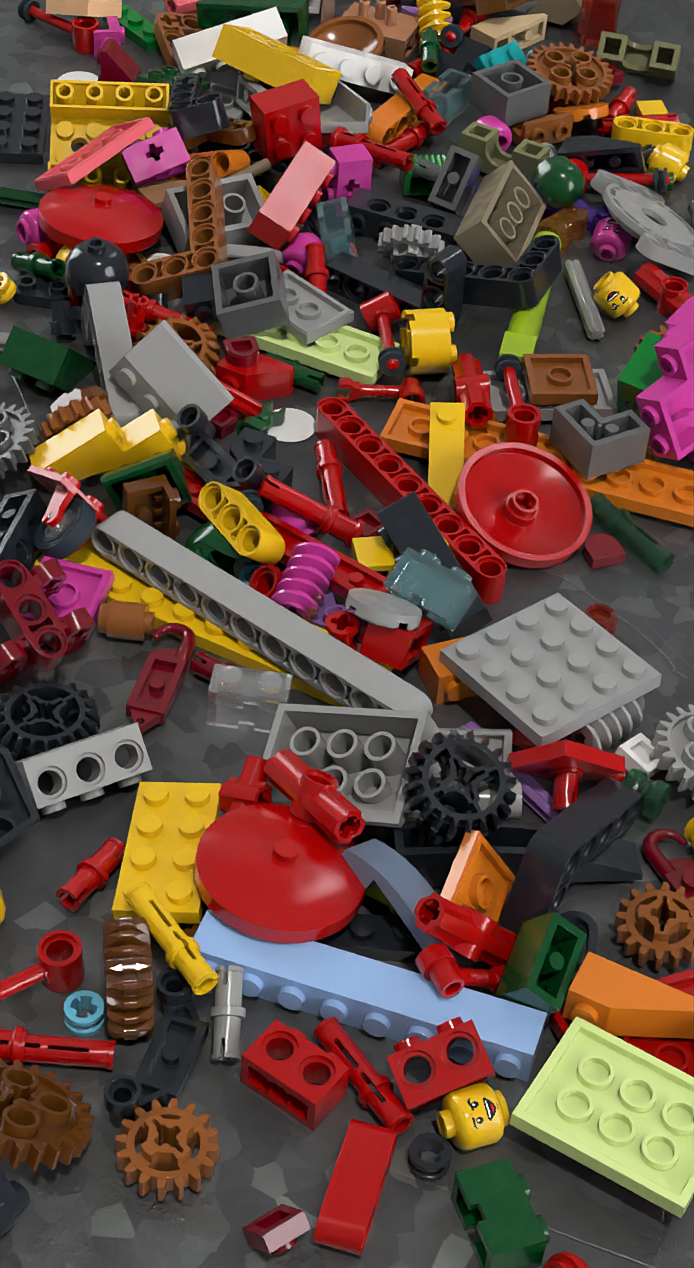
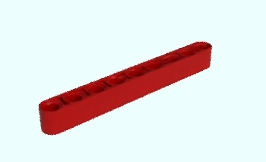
M336 397L321 399L317 403L315 430L317 438L319 440L328 439L330 444L332 441L335 443L337 458L385 508L415 491L439 532L449 543L450 550L483 603L494 604L499 602L503 597L507 573L505 561L345 401Z

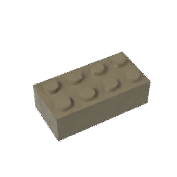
M509 160L484 176L454 239L458 247L473 262L514 266L529 246L547 204L512 160Z

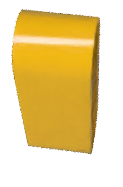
M617 116L613 120L610 138L638 143L642 147L647 144H652V147H656L658 144L663 145L666 142H670L690 156L694 128L683 123L632 116Z
M213 481L207 483L201 489L198 497L200 510L239 554L264 565L272 566L281 560L285 551L284 539L244 494Z

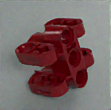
M8 559L0 562V580L8 579L16 586L10 588L0 582V621L11 640L0 644V686L9 683L24 671L31 669L39 671L53 670L59 665L62 657L75 652L88 641L96 626L86 608H79L64 617H58L47 600L54 593H59L67 577L57 559L44 561L31 571H28L17 560ZM28 612L34 616L35 620H26L20 613L27 614Z

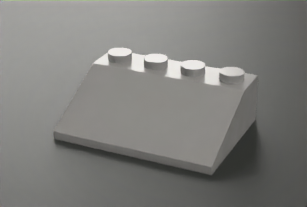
M279 703L263 758L268 760L275 756L279 750H291L309 767L329 773L338 780L337 791L361 811V816L366 821L365 825L401 828L411 812L407 811L406 805L413 798L402 795V788L404 784L408 783L402 777L403 771L406 767H410L408 759L412 752H419L418 746L423 740L431 742L434 734L440 732L428 712ZM436 763L429 768L428 779L434 773ZM267 778L266 783L272 788L273 804L290 806L291 801L275 788Z

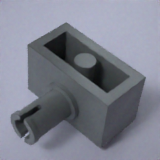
M451 145L443 166L419 156L416 160L418 166H413L412 174L435 183L428 201L435 208L461 216L484 163L480 156L455 145Z

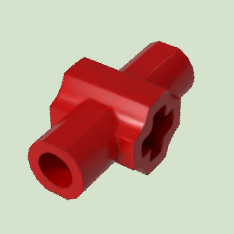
M247 755L239 778L230 777L228 781L222 783L218 795L220 798L219 809L224 814L245 806L273 804L272 788L266 783L268 775L263 772L267 762L266 759Z

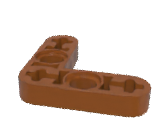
M160 12L156 15L153 32L166 65L178 68L173 55L172 40L202 31V29L198 28L197 15Z

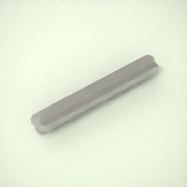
M568 259L565 262L564 273L586 334L590 340L598 339L600 341L604 338L605 327L579 260L571 261Z

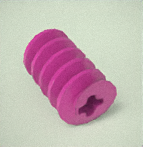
M315 542L298 544L292 551V557L287 562V567L281 575V581L277 584L276 591L272 595L271 600L312 624L311 616H315L318 613V604L324 600L323 592L328 590L329 580L335 575L334 569L339 566L340 558L338 554L323 544Z

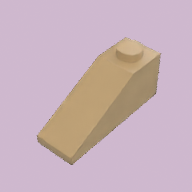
M541 13L490 18L471 27L470 39L491 47L492 50L516 40L522 50L544 40L548 15Z

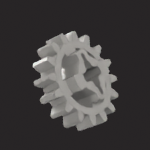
M404 224V228L393 225L392 229L384 228V231L380 232L377 251L382 253L383 259L391 258L390 263L393 264L396 259L404 256L432 258L445 248V241L440 240V235H432V230L430 229L423 231L422 226L412 224L410 227L408 224Z

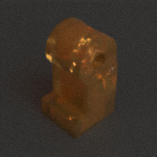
M571 206L540 221L538 233L547 230L555 233L562 243V256L567 253L569 244L585 238L589 213L581 207Z

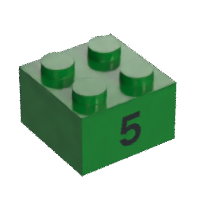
M648 331L617 379V413L632 410L641 419L635 397L663 376L654 349V345L663 339L662 336Z

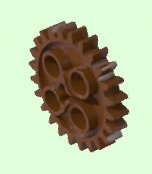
M0 1058V1160L2 1158L9 1160L12 1169H17L19 1162H26L32 1171H36L39 1162L53 1170L56 1167L57 1161L69 1165L72 1156L80 1158L83 1149L87 1148L95 1116L89 1114L92 1107L91 1104L81 1102L84 1094L76 1091L69 1092L72 1083L70 1081L56 1082L55 1072L45 1075L39 1073V1065L34 1064L30 1069L23 1068L20 1060L16 1059L13 1066L6 1065Z

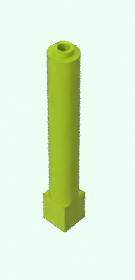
M542 231L537 233L532 240L542 235H557L550 231ZM551 286L535 307L526 310L513 309L499 356L513 354L519 358L520 364H522L523 354H535Z

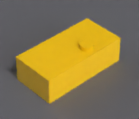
M223 24L212 57L244 72V78L259 83L261 80L273 87H278L304 79L318 94L320 104L330 105L342 72L252 28Z

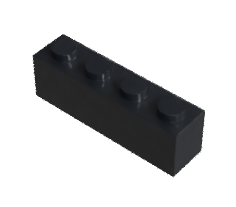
M415 491L377 513L378 518L383 524L382 527L377 529L388 548L395 545L400 552V555L394 559L405 577L411 573L418 583L412 586L422 605L424 606L429 602L436 613L429 617L432 621H435L434 625L440 635L448 632L452 640L465 637L493 620Z

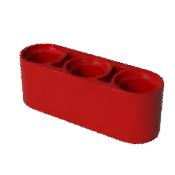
M351 1119L320 1209L313 1242L359 1256L362 1255L391 1165L398 1131Z

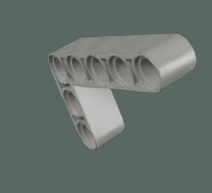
M119 281L85 284L81 315L83 342L85 346L94 345L101 387L108 392V404L116 421L122 428L145 413L109 373L117 362L133 348L121 285Z

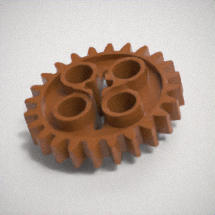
M559 42V46L549 43L548 47L541 44L539 49L534 48L532 53H529L526 61L527 67L552 83L550 95L554 96V101L563 99L565 104H568L569 100L573 101L577 106L580 101L586 105H589L590 100L598 103L599 98L605 99L606 94H609L614 78L612 75L613 70L608 68L609 63L601 62L602 56L594 57V51L584 52L583 46L576 49L573 44H570L569 47H565L562 42Z

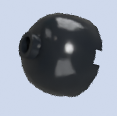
M94 237L84 240L72 248L65 261V284L68 289L69 286L74 288L76 295L84 297L85 284L119 281L122 291L127 288L129 284L127 258L117 245L102 238Z

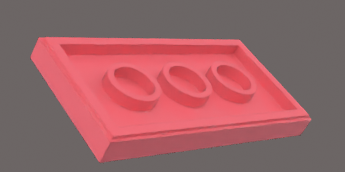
M145 117L113 125L36 178L33 183L37 191L73 185L153 129L155 126L151 118Z

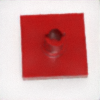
M562 740L509 753V762H512L510 770L554 782L552 811L561 813L578 799V783L625 773V757L570 740Z

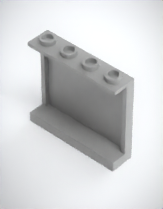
M238 75L236 103L251 116L249 96L266 91V89L258 82L250 81L244 78L243 75ZM339 80L336 95L331 100L330 105L320 104L321 133H333L339 126L346 127L348 132L368 133L369 124L373 120L371 104Z

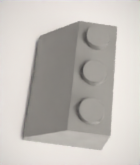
M165 320L125 354L109 371L118 385L128 393L144 413L154 409L162 419L167 417L174 425L180 441L186 439V432L178 426L177 415L184 406L197 404L207 414L210 421L234 399Z

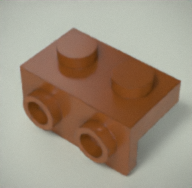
M570 112L559 115L550 114L514 124L509 127L512 133V141L517 146L524 139L549 144L565 141L566 138L571 137L574 116Z

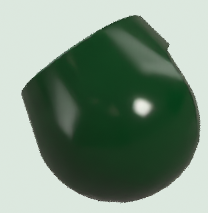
M553 156L544 160L536 167L531 177L533 188L542 197L547 206L553 209H566L573 206L580 199L585 186L581 170L565 156Z
M211 521L194 530L185 542V548L233 577L235 576L233 567L236 559L246 563L252 562V559L239 554Z

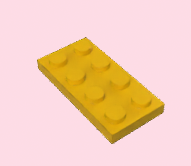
M139 782L112 907L114 919H118V916L138 918L137 914L126 903L125 895L133 885L147 882L177 923H201L204 901L195 884L194 861L201 836L209 825L219 818L220 798L218 794L221 783Z

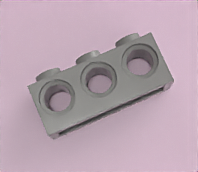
M138 722L125 724L15 762L35 808H41L43 815L66 808L65 800L78 795L81 801L105 794L103 786L117 782L118 787L122 788L142 781L140 773L152 770ZM119 746H123L129 754V761L124 768L117 765L114 757L115 751ZM81 759L87 760L92 768L91 776L86 781L81 780L76 772L77 764ZM44 771L49 773L54 781L53 789L47 795L43 794L38 788V778Z

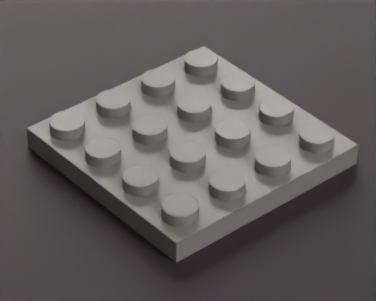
M559 593L551 595L441 649L439 660L536 746L554 743L660 686L662 676L661 673Z

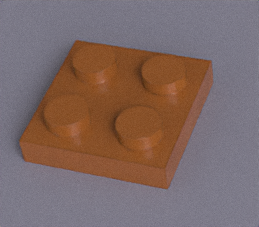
M523 354L521 365L531 405H563L580 399H584L589 405H597L599 394L588 354Z

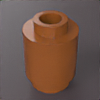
M111 600L110 603H101L98 614V632L107 634L108 638L145 641L147 634L152 635L154 633L156 615L155 612H150L149 604Z

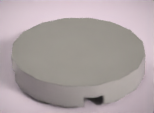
M351 589L345 602V607L348 611L352 610L353 607L356 608L354 614L358 615L359 618L391 629L399 628V624L403 623L407 624V630H413L419 627L422 617V610L411 602L395 595L372 589Z

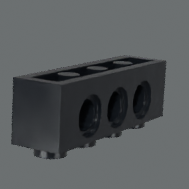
M359 187L345 204L343 230L379 240V234L384 231V228L392 229L393 225L404 228V224H408L410 227L414 224L422 226L423 231L432 230V235H440V240L445 241L444 247L448 245L458 247L454 236L464 217Z
M37 489L6 494L0 503V562L8 559L17 560L28 571H31L40 553L35 546L34 537L47 510ZM8 579L0 580V582L6 587H16L15 584Z

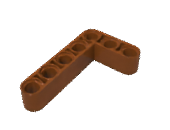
M197 156L190 160L186 167L191 250L150 260L135 266L131 271L130 278L140 297L143 295L147 297V294L167 293V301L183 298L181 276L212 271L211 265L228 261L223 187L214 163L208 156Z

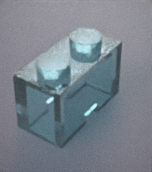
M452 68L447 69L439 76V82L433 81L423 89L424 95L428 99L433 100L437 106V112L447 122L446 127L471 106L469 99L472 75Z
M346 196L317 203L321 240L323 245H325L327 261L340 252H346L359 258L354 224Z
M407 547L383 585L389 594L405 599L417 607L421 605L422 608L429 611L427 614L429 619L454 632L478 595L471 583L472 577L458 567L453 566L450 570L440 564L441 560L427 550L422 549L419 553Z

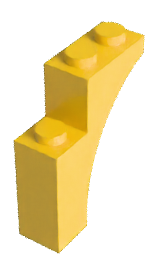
M98 408L37 446L35 453L29 454L31 465L42 469L51 467L61 475L67 472L80 481L89 476L114 470L158 452L174 448L182 466L196 473L181 458L186 451V439L180 441L172 422L167 417L162 419L154 409L149 410L121 428L113 417L108 419Z

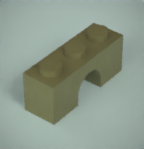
M602 31L596 56H602L601 62L606 61L621 71L675 81L681 56V45L656 40L653 45H642L630 41L628 35Z
M473 121L461 132L459 148L479 155L484 162L480 172L486 174L512 160L532 185L531 177L534 170L541 162L550 158L551 147L528 139H524L512 151V155L503 151L499 145V129Z

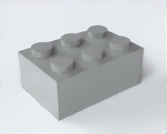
M252 174L222 178L226 244L247 246L266 244L247 231L264 204ZM187 185L166 189L161 208L164 221L178 253L190 251Z

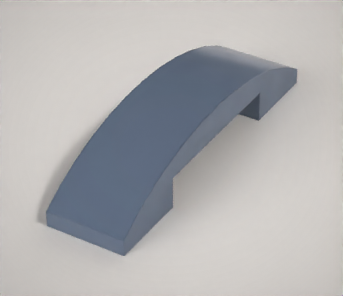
M375 838L345 849L341 855L364 888L367 889L374 885L379 886L422 949L435 943H442V940L426 934L415 926L416 915L414 909L420 898L430 896L435 891L414 866L394 849ZM448 947L459 967L470 968L467 957Z

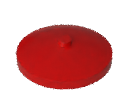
M84 183L59 187L44 195L39 203L38 222L42 230L49 237L65 246L73 248L84 240L98 237L117 245L124 254L145 250L153 246L160 239L163 228V215L152 201L138 193L111 185Z
M503 442L486 446L478 450L466 461L455 483L454 504L457 514L509 564L525 568L556 566L570 559L582 546L590 532L592 506L584 485L564 462L551 453L535 446L516 442Z
M250 805L232 810L217 818L204 831L198 843L194 861V879L197 890L205 904L223 922L244 934L258 939L277 943H305L331 936L347 926L356 916L362 905L366 889L341 855L345 849L356 846L353 840L349 844H338L317 824L295 817L289 811V805Z

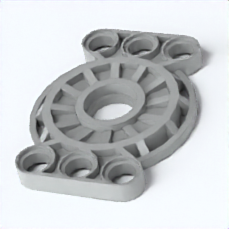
M598 170L590 184L596 191L602 194L607 209L614 220L624 230L639 240L635 246L636 249L651 260L694 275V229L683 218L664 205V198L654 190L607 171Z

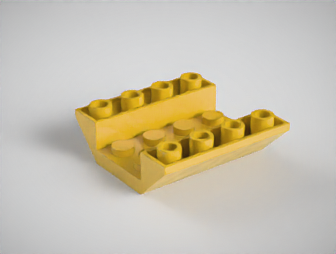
M51 79V136L48 170L73 154L72 147L75 144L84 143L86 145L115 124L150 117L155 127L138 138L141 141L151 138L152 134L161 128L168 127L169 129V115L167 112L169 84ZM121 151L74 183L111 185L136 193V189L122 161Z

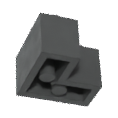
M580 399L554 408L549 440L586 479H590L644 462L651 429L632 410L602 418L584 399Z

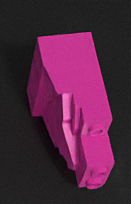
M692 296L665 322L668 327L667 332L663 334V339L654 345L658 365L662 370L663 376L635 398L642 421L651 429L649 443L654 455L677 461L688 455L691 463L694 464V296Z

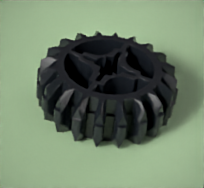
M44 677L41 683L36 684L27 680L25 687L13 685L11 694L5 693L1 696L0 748H8L14 762L99 734V729L101 728L100 716H98L95 700L90 699L87 690L78 691L75 682L65 686L60 678L54 683L47 682Z
M455 728L450 730L447 738L441 732L434 734L431 742L423 740L418 746L419 752H412L408 759L410 767H406L402 774L403 779L408 781L402 788V795L413 797L406 805L407 811L419 810L420 814L415 820L416 825H421L427 820L432 825L429 828V835L434 836L440 829L444 831L446 843L451 842L456 833L462 842L465 833H471L472 830L480 831L484 838L488 835V830L496 832L502 826L501 820H507L511 814L509 805L516 801L517 794L510 789H513L517 784V778L506 775L512 768V762L499 761V757L503 753L502 748H497L493 752L487 748L490 742L489 737L483 738L480 743L474 741L473 730L468 731L463 739H461ZM463 761L473 765L474 767L466 765ZM438 762L441 768L439 772L441 781L436 788L431 789L428 779L429 768ZM454 781H456L457 786L459 785V783H461L464 787H468L465 791H462V786L460 787V789H457L455 786L451 785ZM487 783L490 793L489 804L486 809L481 810L478 804L480 801L478 790L483 784ZM443 805L451 806L456 812L447 809Z

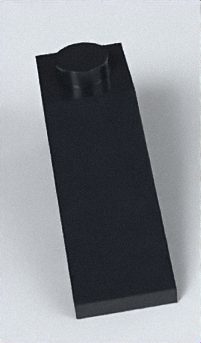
M595 135L568 137L557 153V156L582 160L588 166L589 173H597L600 169L609 173L646 172L642 146L638 143Z

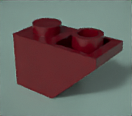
M108 38L103 48H99L97 64L101 65V73L98 81L136 82L137 75L141 74V68L115 39Z

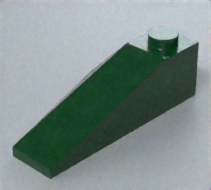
M200 0L196 3L198 28L202 30L209 29L276 7L288 35L287 46L300 47L303 35L308 36L309 1Z

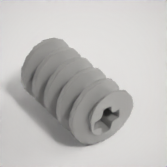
M643 695L566 736L567 740L607 751L612 744L618 743L622 737L628 736L632 730L639 728L643 723L642 713L645 710Z

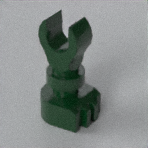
M274 401L265 403L261 413L256 414L254 417H247L238 424L236 429L237 436L245 427L268 434L271 427L284 423L286 407L284 406L280 411L273 412Z

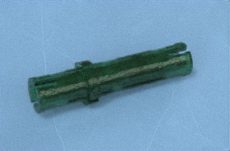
M598 493L590 499L591 506L593 507L592 514L603 522L606 526V531L624 540L627 545L641 557L645 558L658 572H665L672 566L675 555L631 519V514L627 510L616 507L602 493Z

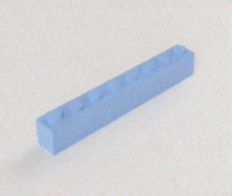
M207 909L193 937L200 945L201 955L214 971L217 966H225V970H228V965L244 968L242 994L245 996L262 998L281 1004L289 1010H300L324 1019L336 1017L341 1024L364 1030L375 1037H386L399 1042L416 1035L419 1036L421 1041L438 1034L436 1030L438 1025L456 1017H461L463 1023L472 1019L494 1071L506 1078H517L526 1082L529 1080L542 1040L547 1017L546 1012L465 987L455 996L443 998L433 982L426 980L422 974L315 941L277 943L258 939L232 928L210 909ZM457 1041L450 1047L448 1055L461 1064H467L473 1058L474 1047L468 1041Z

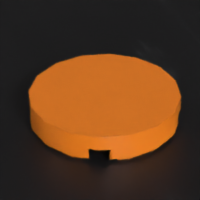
M590 102L589 105L579 103L578 106L570 104L554 108V114L559 115L570 112L574 116L573 122H580V120L588 118L595 120L609 115V105L606 102Z

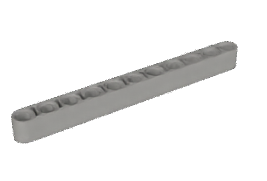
M118 511L93 528L90 534L91 542L101 555L345 707L428 712L430 716L432 715V703L421 690L128 512Z

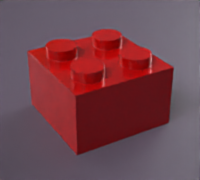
M304 79L249 96L251 121L253 122L257 137L253 140L254 147L264 159L267 158L270 164L296 156L305 141L317 149L322 147L319 96Z

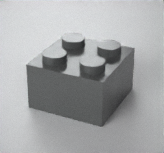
M514 59L473 72L469 103L483 114L496 116L508 127H511L514 124L547 114L552 83L519 60Z
M274 250L211 265L216 315L227 339L290 324L284 274Z

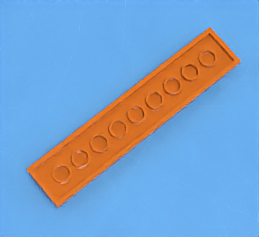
M399 398L380 437L396 453H404L429 461L430 405ZM489 420L485 427L473 428L471 424L465 422L464 465L478 450L492 444L503 443L506 424ZM539 433L536 447L551 453L564 462L578 476L591 502L621 508L625 511L636 512L694 528V471L644 459V462L586 479L549 440L550 435Z

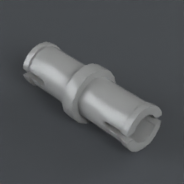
M228 965V970H225V966L215 967V972L219 978H217L218 983L215 986V1006L210 1008V1019L214 1020L213 1054H211V1059L218 1062H228V1058H231L232 1062L241 1061V1021L246 1019V1009L242 1007L244 968Z

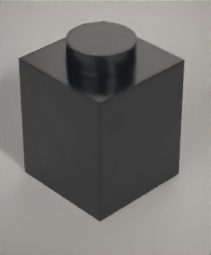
M212 271L181 276L183 302L187 316L190 318L197 317L201 323L219 322L216 315Z

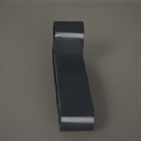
M198 75L184 76L173 82L167 112L172 128H177L181 139L218 131L229 125L221 94L214 93L204 96Z

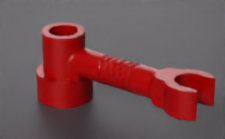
M347 377L338 379L339 388L350 389L348 392H337V398L342 399L346 403L358 400L360 397H388L398 400L402 398L422 404L426 403L425 393L420 387V382L414 377L405 378L401 385L389 386L361 384Z
M435 943L426 947L419 953L415 961L423 977L433 982L443 998L455 996L464 986L485 987L492 992H496L507 965L503 964L498 967H492L489 970L459 967L454 956L444 943Z

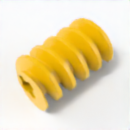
M416 0L419 7L417 10L419 17L418 26L420 27L418 33L421 38L419 45L422 43V32L426 31L427 27H432V30H437L438 43L441 47L444 46L440 39V33L444 27L451 24L450 22H445V20L451 18V13L444 11L451 7L450 2L443 0Z

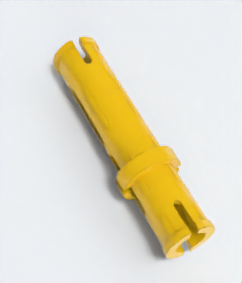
M147 882L133 885L127 891L125 901L138 917H144L148 922L151 935L166 953L165 961L172 969H178L196 995H203L211 991L218 983L217 978L219 976L201 955L198 942L183 932Z

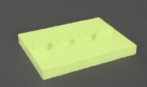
M576 1016L512 1112L510 1125L682 1218L694 1196V1077Z

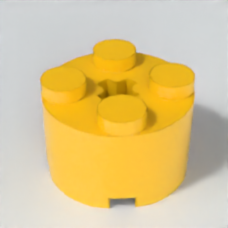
M444 308L403 310L401 320L407 319L406 328H400V349L404 353L406 365H410V368L405 371L406 375L448 373L452 362L456 361L458 357L456 345H451L450 332L454 331L455 328L453 312H446Z

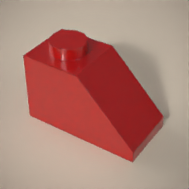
M259 353L258 362L250 367L233 366L224 357L216 364V378L256 401L290 397L293 394L294 366Z

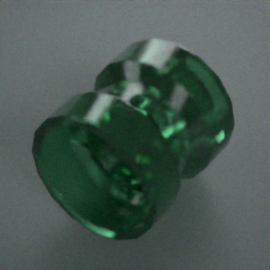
M636 767L630 770L622 783L645 795L641 814L652 821H655L663 811L672 790V785L662 780L653 781L648 778L646 772Z

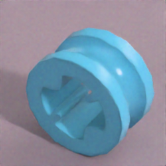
M88 990L77 991L68 996L63 1008L66 1029L71 1034L79 1037H88L99 1032L104 1026L105 1021L103 999L97 993ZM82 1009H89L92 1011V1015L88 1012L86 1018L77 1017V1012L82 1014Z

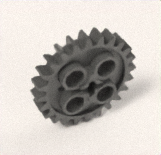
M6 403L0 405L1 479L5 478L7 470L17 471L16 464L18 462H28L25 454L35 453L36 450L33 445L40 443L38 438L40 431L32 413H28L26 407L19 409L17 404H13L9 408Z

